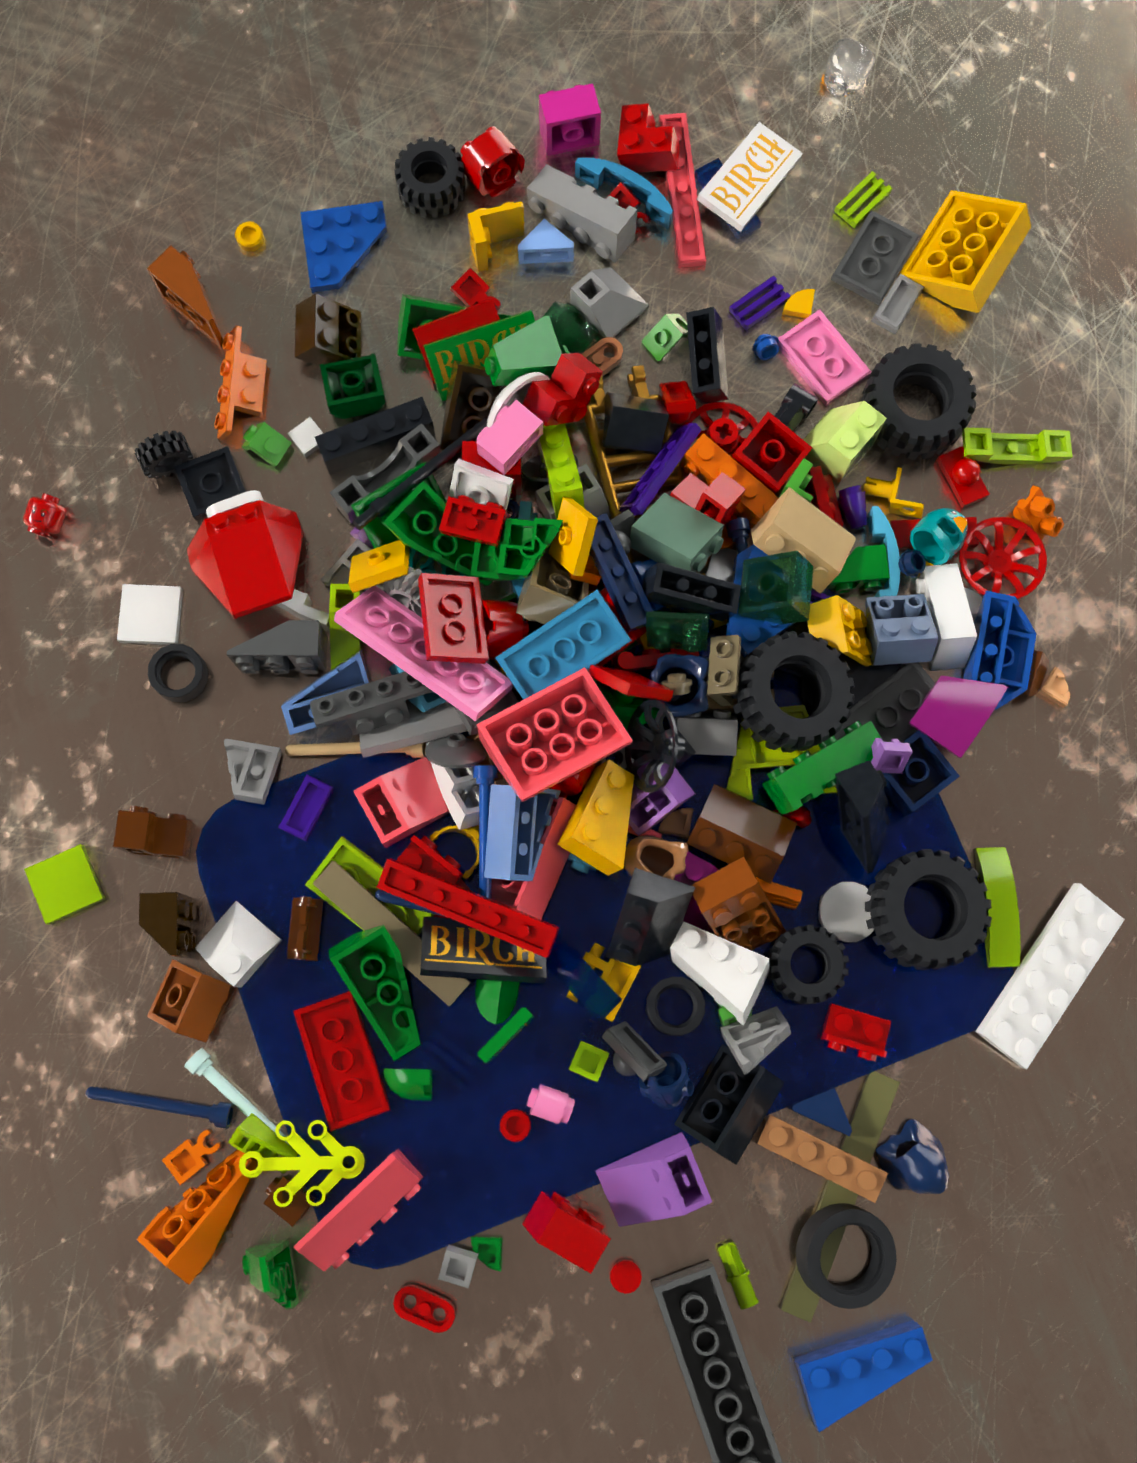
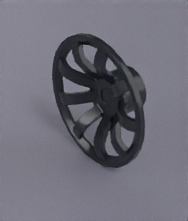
M647 700L634 711L627 732L633 740L634 730H636L642 736L649 739V742H633L626 746L625 759L628 772L634 775L633 783L643 792L654 793L661 790L670 780L676 763L680 762L684 756L685 741L682 734L677 732L674 716L665 703L659 700ZM653 707L660 709L656 715L655 721L652 717ZM643 713L650 729L646 728L639 721ZM665 716L671 727L669 730L663 728L662 722ZM632 749L649 750V753L642 755L633 762ZM646 763H649L640 779L637 770ZM666 763L669 765L665 776L662 777L660 772L661 766ZM653 771L656 784L649 785V776Z

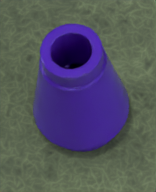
M861 485L838 491L840 498L837 501L851 530L868 526L865 491H862Z

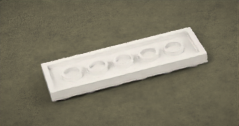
M1073 883L975 1032L1019 1067L1027 1069L1125 919L1081 883Z

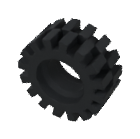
M174 430L170 433L163 431L162 435L158 433L153 434V438L147 437L144 439L145 443L140 442L138 444L139 448L135 449V455L144 475L149 478L156 477V479H159L162 475L169 477L170 473L174 472L176 474L174 466L193 459L185 436L181 432L177 433Z

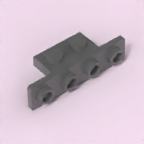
M404 671L312 700L310 706L316 727L320 728L346 719L354 736L410 718L405 700L430 693L432 690Z

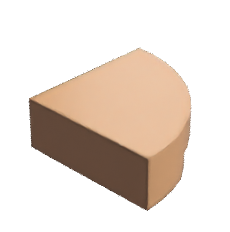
M1056 666L1052 668L1038 692L1063 708L1067 706L1070 699V692L1064 673Z

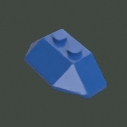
M986 591L974 621L977 638L965 665L963 679L1007 686L1008 688L994 709L995 711L1027 691L1037 634L1026 614L1019 606L1020 603L1015 596Z

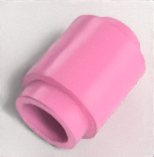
M540 1084L538 1090L532 1088L526 1106L531 1108V1115L556 1124L560 1122L567 1124L575 1099L569 1098L568 1093Z

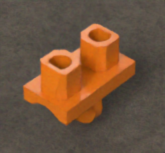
M1032 486L1028 498L1020 499L1013 510L1015 519L1031 527L1038 534L1041 541L1045 535L1056 537L1064 527L1062 518L1053 515L1055 511L1053 499L1046 498L1038 486Z

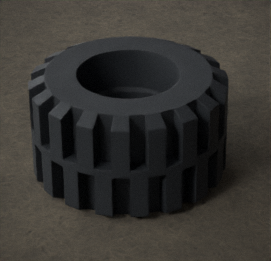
M428 137V141H423L422 138L417 139L416 144L410 142L406 145L407 150H401L399 159L395 161L396 184L403 205L406 208L410 207V212L414 214L420 212L421 217L427 218L428 214L432 215V218H439L438 214L443 213L444 216L450 214L449 209L455 210L458 207V201L462 202L464 192L466 191L464 164L461 162L462 157L460 153L456 152L452 144L446 146L445 140L440 139L439 142H436L433 137ZM427 173H438L444 176L435 183L428 184L418 181L422 175Z
M814 925L798 926L786 931L773 942V947L768 951L770 959L768 978L769 981L772 980L774 983L773 988L776 992L783 994L782 997L786 1000L808 1005L827 1001L826 999L832 998L837 994L836 991L843 988L845 984L843 981L844 977L848 976L849 969H846V963L849 962L848 955L844 956L843 950L845 947L843 943L839 944L836 941L838 937L834 933L829 934L826 932L827 929L823 927L817 928ZM800 947H811L822 958L823 972L819 980L814 983L806 984L799 981L791 970L790 961L792 954Z

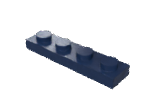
M607 513L595 516L598 522L589 553L627 633L653 624L657 618Z

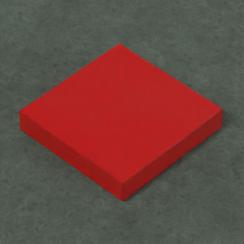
M592 664L589 669V674L593 679L625 695L668 702L671 701L674 693L673 690L635 672Z

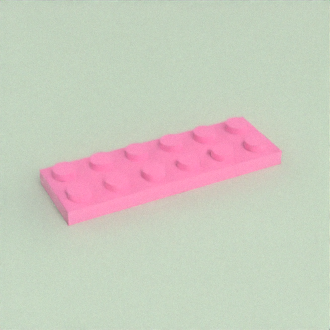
M377 586L370 587L335 612L334 622L474 721H477L513 688L510 679L488 663L427 661L422 618Z

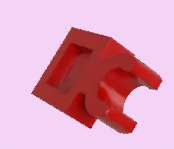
M622 182L609 194L618 199V206L627 209L629 205L637 209L642 204ZM637 210V220L642 218L645 223L649 224L651 222L650 217L646 213L638 212ZM636 226L635 234H640L641 231Z
M471 268L451 286V291L468 307L491 298L497 310L501 307V303L497 298L486 295L490 291V286Z

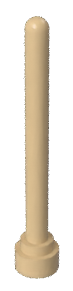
M360 742L290 744L285 748V753L288 756L362 754ZM424 742L384 753H406V755H411L412 758L426 757L425 748L427 745Z

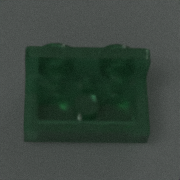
M555 301L544 316H550L560 347L566 345L569 353L583 354L601 340L597 336L599 333L597 328L588 321L584 323L578 317L580 312L569 302L564 304Z

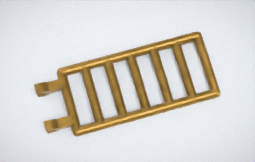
M633 366L631 368L632 374L627 375V380L634 396L662 401L661 396L658 394L649 395L645 382L644 366ZM601 376L599 387L591 397L592 403L587 405L584 419L611 518L613 519L621 514L617 494L631 492L641 478L613 482L610 467L653 461L657 455L629 452L606 456L602 442L604 429L599 430L595 416L605 413L606 396ZM667 421L663 445L666 444L672 435L669 421ZM680 461L663 486L675 484L676 488L685 479ZM653 504L648 505V507H647L646 510L643 512V514H644ZM643 514L635 515L634 518H640ZM632 548L627 554L630 563L635 562Z

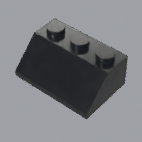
M869 760L835 773L840 831L867 874L872 873L875 869L887 840L886 826H889V820L885 813L888 801L884 794L887 782L882 771H876Z
M634 868L606 957L638 966L670 955V947L682 925L695 887Z
M722 1044L674 1125L737 1165L785 1082L759 1064L749 1073L744 1074L729 1047Z

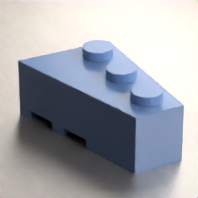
M491 785L484 878L533 881L544 845L540 843L545 826H550L552 817L549 815L553 799H558L561 790L546 789L522 802L510 785Z

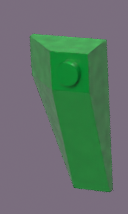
M385 925L355 933L330 948L329 958L392 1059L395 1061L421 1045L401 953Z
M289 1238L252 1245L245 1250L246 1255L242 1257L244 1274L249 1275L250 1283L285 1309H294L299 1300Z

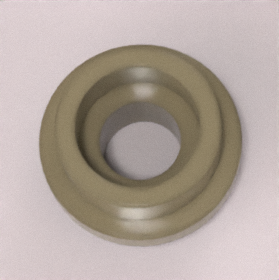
M686 674L667 675L668 679L662 681L663 686L674 691L673 695L690 693L689 686L692 685V679L686 678Z

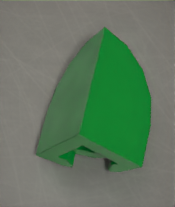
M476 980V1004L479 1012L487 1021L497 1025L503 1023L511 1015L516 1005L520 982Z
M383 1068L384 1079L391 1091L396 1095L414 1101H432L433 1069Z

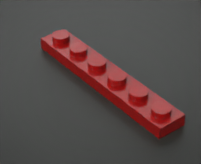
M391 858L386 860L376 887L545 958L550 956L560 929L558 926Z

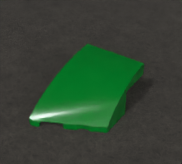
M506 518L498 547L475 542L470 576L479 577V580H516L528 578L560 531L563 521L545 518H535L534 521Z

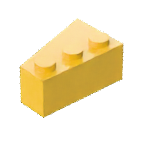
M607 760L593 770L557 844L607 876L624 868L634 775L611 760Z

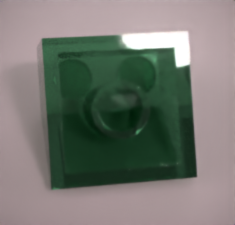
M798 551L744 560L738 614L741 617L778 624L808 621L814 566Z

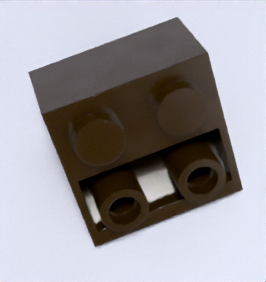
M314 294L296 305L295 358L320 366V364H329L361 357L360 311L319 294Z
M179 892L139 893V925L169 955L191 958V951H195L196 936L195 933H192V920L196 919V904L192 902V897Z

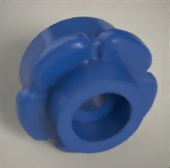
M762 334L755 340L752 350L759 359L769 360L779 352V340L776 336Z

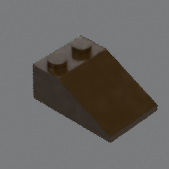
M454 360L447 391L440 443L441 450L447 448L484 418L488 419L496 397L506 387H493L490 375L486 374L485 367Z

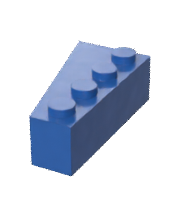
M914 1320L793 1357L811 1420L818 1432L829 1427L933 1360L923 1328Z

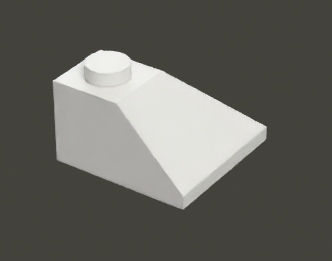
M235 901L195 949L232 986L242 988L282 940L238 901Z

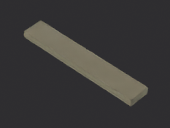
M332 861L313 882L314 886L363 930L384 924L400 950L403 966L449 1007L470 985L471 982L466 978L420 975L422 938L381 901H378L372 893L336 861Z

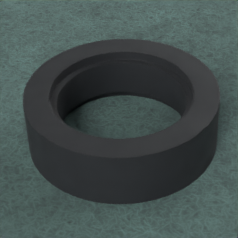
M837 1203L820 1209L805 1223L797 1241L796 1261L803 1281L815 1294L840 1308H861L877 1300L889 1286L896 1268V1247L889 1229L878 1217L855 1205ZM845 1225L860 1226L867 1234L871 1244V1260L866 1272L852 1284L845 1286L830 1284L823 1274L820 1262L821 1250L825 1240L839 1227Z

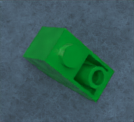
M885 544L856 547L847 557L840 574L826 587L827 591L846 594L858 588H864L865 591L880 590L890 578Z

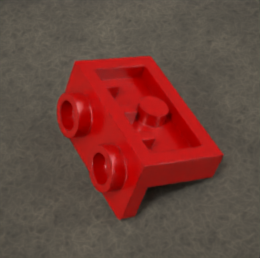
M821 466L811 467L808 474L813 477L804 489L806 493L813 497L810 503L843 527L832 476L830 474L823 475Z
M459 495L458 498L448 496L439 531L441 534L498 547L504 523L509 516L506 510L503 509L504 507L497 503L487 502L486 505L475 503V500L468 496Z
M413 835L410 839L411 843L396 860L455 885L463 876L459 871L461 865L448 854L443 858L436 853L435 850L438 846L424 835L421 839Z
M830 1003L821 1040L829 1042L827 1048L846 1053L847 1048L859 1051L857 1057L876 1062L877 1057L886 1058L887 1051L884 1050L892 1021Z

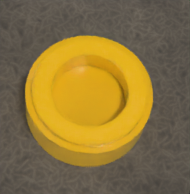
M244 222L237 227L235 238L242 250L253 252L262 247L264 234L257 223Z

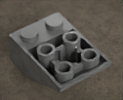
M288 620L227 650V656L241 672L246 674H257L260 670H271L275 674H287L289 670H301L300 672L304 674H317L318 670H327L328 636L319 620Z

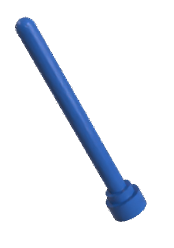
M495 765L473 766V778H476V784H479V895L492 899V878H484L490 790L491 785L495 784V778H498V768Z

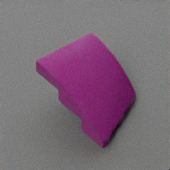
M940 676L908 724L956 757L961 758L996 708L1008 687L996 683Z

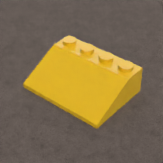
M951 190L900 273L924 286V292L954 308L979 313L1031 228L1027 203Z

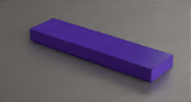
M690 423L676 428L619 509L621 513L629 509L634 516L643 514L702 429L697 423Z

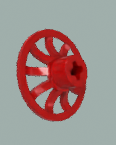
M713 402L703 405L692 412L690 418L683 423V425L690 424L700 416L709 429L701 431L696 438H700L704 433L728 455L729 453L734 454L738 449V445H741L746 439L738 433L749 424H751L753 429L758 424L750 412L738 405L727 402ZM713 409H723L722 417L714 422L706 412ZM730 410L739 413L745 419L736 424L733 420L729 419Z
M992 517L979 522L968 531L965 542L959 550V564L965 580L979 594L984 596L985 592L989 591L977 583L982 577L993 581L992 592L1000 593L1002 580L1005 578L1010 581L1016 593L1006 595L1015 596L1018 600L1030 594L1042 581L1046 572L1047 555L1043 542L1031 527L1014 518ZM994 525V546L991 545L987 537L980 530ZM1003 525L1018 529L1007 546L1003 545ZM1026 534L1035 546L1014 553L1013 549L1023 535ZM973 537L980 542L985 554L967 551ZM1038 554V569L1029 565L1018 564L1019 560ZM966 559L981 562L980 570L972 576ZM1014 572L1026 573L1035 578L1024 589Z

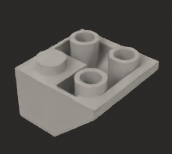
M611 267L591 270L572 286L570 290V305L603 338H614L649 308V305Z

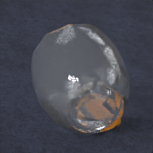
M840 39L834 45L826 63L825 73L821 78L826 90L835 97H846L856 93L863 87L872 72L875 61L872 52L864 44L856 40Z

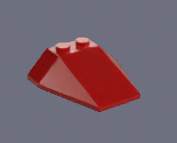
M261 500L247 503L203 520L187 548L190 567L193 573L233 618L237 619L292 599L303 531L295 511Z

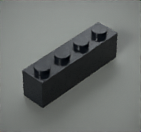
M420 397L315 436V440L330 475L394 451L398 441L421 423L432 436L435 435V431L424 399Z

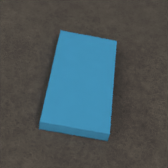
M597 589L495 658L524 700L583 668L590 669L591 664L596 665L632 640Z

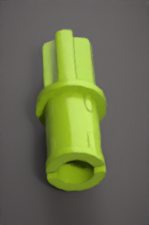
M734 1242L724 1243L718 1247V1252L728 1275L726 1281L731 1282L739 1308L741 1310L750 1308L759 1301L748 1277L750 1271L745 1269L736 1244Z

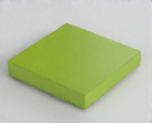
M82 844L24 869L46 925H51L106 900L86 849Z

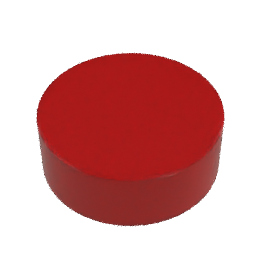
M519 1109L507 1111L500 1120L501 1134L512 1142L522 1141L531 1130L529 1116Z
M620 1259L613 1264L610 1270V1281L615 1290L628 1294L634 1292L640 1286L642 1274L639 1266L634 1261Z

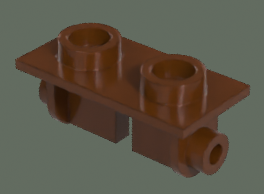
M293 897L287 959L318 961L323 899Z

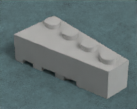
M547 164L527 187V204L534 212L542 213L550 218L555 226L560 229L564 228L572 233L577 241L583 244L586 243L594 248L602 258H609L616 263L635 239L638 209L630 205L627 209L618 206V199L610 195L604 199L596 193L594 187L588 184L580 187L575 178Z

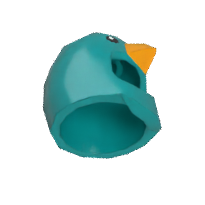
M951 508L936 509L929 512L911 531L910 542L912 547L923 554L925 561L933 565H942L950 560L963 546L968 531V521L965 516Z

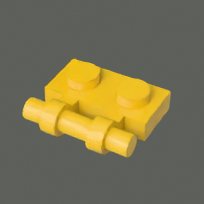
M594 942L590 952H586L582 958L584 963L577 977L573 976L569 983L571 988L566 998L577 1003L582 992L591 996L585 1008L613 1022L641 966H633L611 958L609 962L600 959L605 947ZM598 968L603 973L596 987L587 984L594 969Z

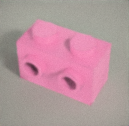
M517 400L510 407L508 405L504 406L498 413L496 422L490 428L488 426L485 427L477 436L478 454L503 475L516 464L543 434V421Z

